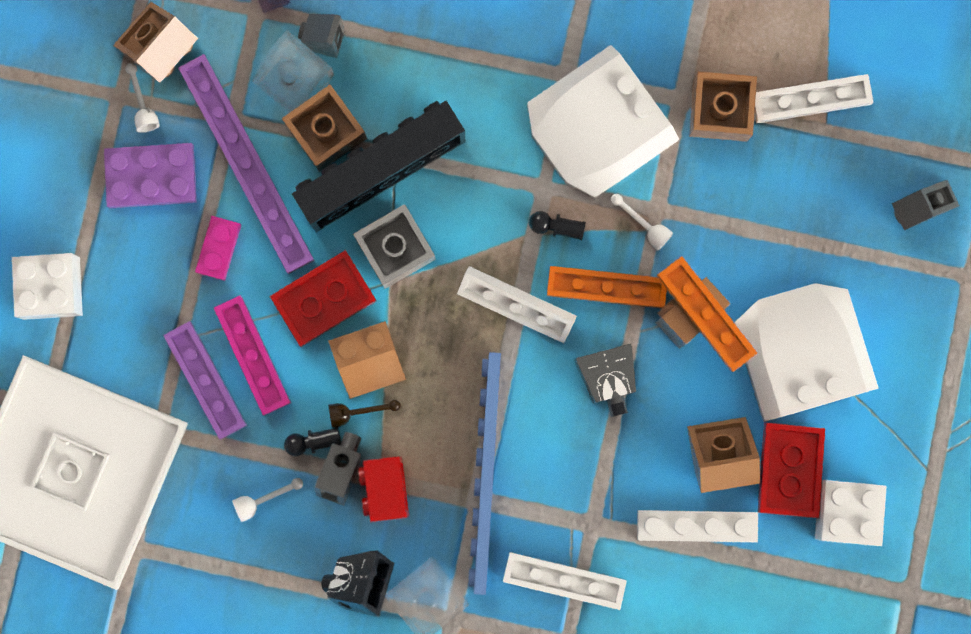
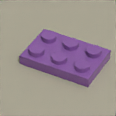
M193 143L104 149L106 203L108 208L197 203Z

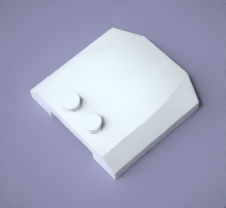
M612 45L527 102L532 138L565 184L588 194L593 199L606 192L679 140L671 123L622 55Z
M817 283L757 300L734 322L757 351V354L745 364L763 422L878 389L848 289Z

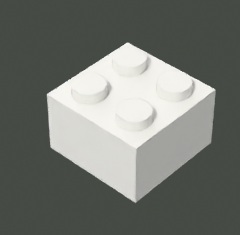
M72 253L12 257L14 317L28 320L83 316L80 257Z
M822 480L819 518H816L815 539L882 546L887 486Z

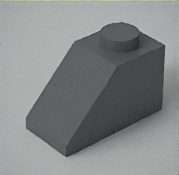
M309 14L307 22L301 23L298 33V39H301L303 49L337 58L345 33L341 16L336 14Z
M948 180L920 189L892 203L895 217L904 230L960 206Z

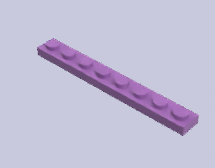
M205 54L178 67L286 272L290 274L315 261Z

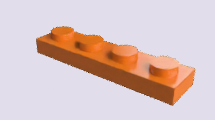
M683 256L657 275L731 372L737 370L757 354V351Z
M550 266L547 288V296L653 308H663L666 304L667 289L658 277Z

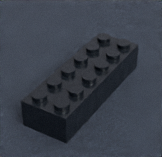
M447 100L441 104L438 101L431 103L423 110L424 114L416 119L412 116L398 124L399 129L393 133L388 134V132L380 134L372 140L373 145L365 150L362 147L355 149L346 156L348 160L340 165L333 163L321 171L322 176L312 181L309 178L299 183L295 187L297 191L292 193V196L314 231H320L465 143V129Z

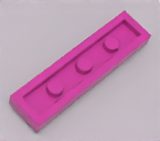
M241 295L214 307L262 415L265 416L290 404L291 401Z

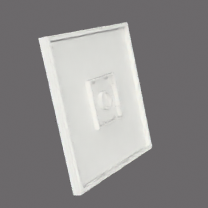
M23 355L0 407V542L115 590L119 589L188 423Z

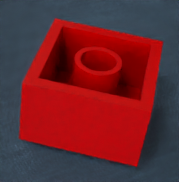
M397 456L363 461L364 467L358 468L360 485H366L367 497L362 498L364 516H370V522L407 518L409 516L402 457Z

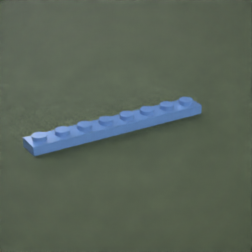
M489 352V359L482 360L481 377H487V389H481L480 406L485 407V419L479 418L478 436H484L483 448H477L476 466H482L481 478H475L474 496H480L479 508H473L472 526H478L477 538H471L470 556L476 557L475 569L469 568L468 587H474V594L486 595L501 360V353Z

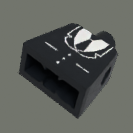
M378 550L340 557L336 562L333 574L323 576L321 587L324 592H327V597L341 608L379 617L395 563Z

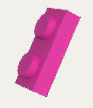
M211 216L196 266V273L225 281L241 229L240 223Z

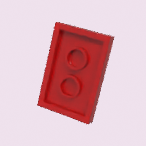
M346 250L270 295L271 300L300 347L305 346L377 301Z
M764 423L757 513L819 518L825 428Z

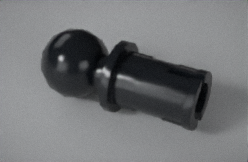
M537 211L530 216L529 226L537 234H544L551 230L554 231L553 237L561 235L579 240L583 238L585 221L561 218L560 214H557L556 219H551L549 214L544 211Z
M335 427L313 433L311 430H308V437L293 433L286 438L284 449L288 455L298 457L304 454L308 448H311L313 454L318 449L331 447L332 444L340 446L339 428Z

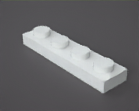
M865 74L756 92L754 113L756 124L871 105L874 102L869 75Z
M470 266L457 292L462 297L562 343H565L577 317Z
M637 510V540L758 542V513Z
M509 552L503 578L505 583L617 610L621 609L627 583L625 579Z

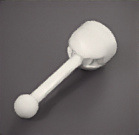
M614 194L611 197L612 204L619 205L648 230V241L657 251L673 235V232L663 225L651 226L623 201L620 194Z

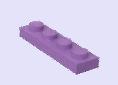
M189 321L163 335L219 440L246 427L247 424L192 322Z

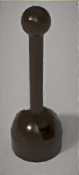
M392 400L389 404L349 410L342 403L328 404L332 428L346 425L353 415L389 409L395 412L400 409L401 404L398 400Z

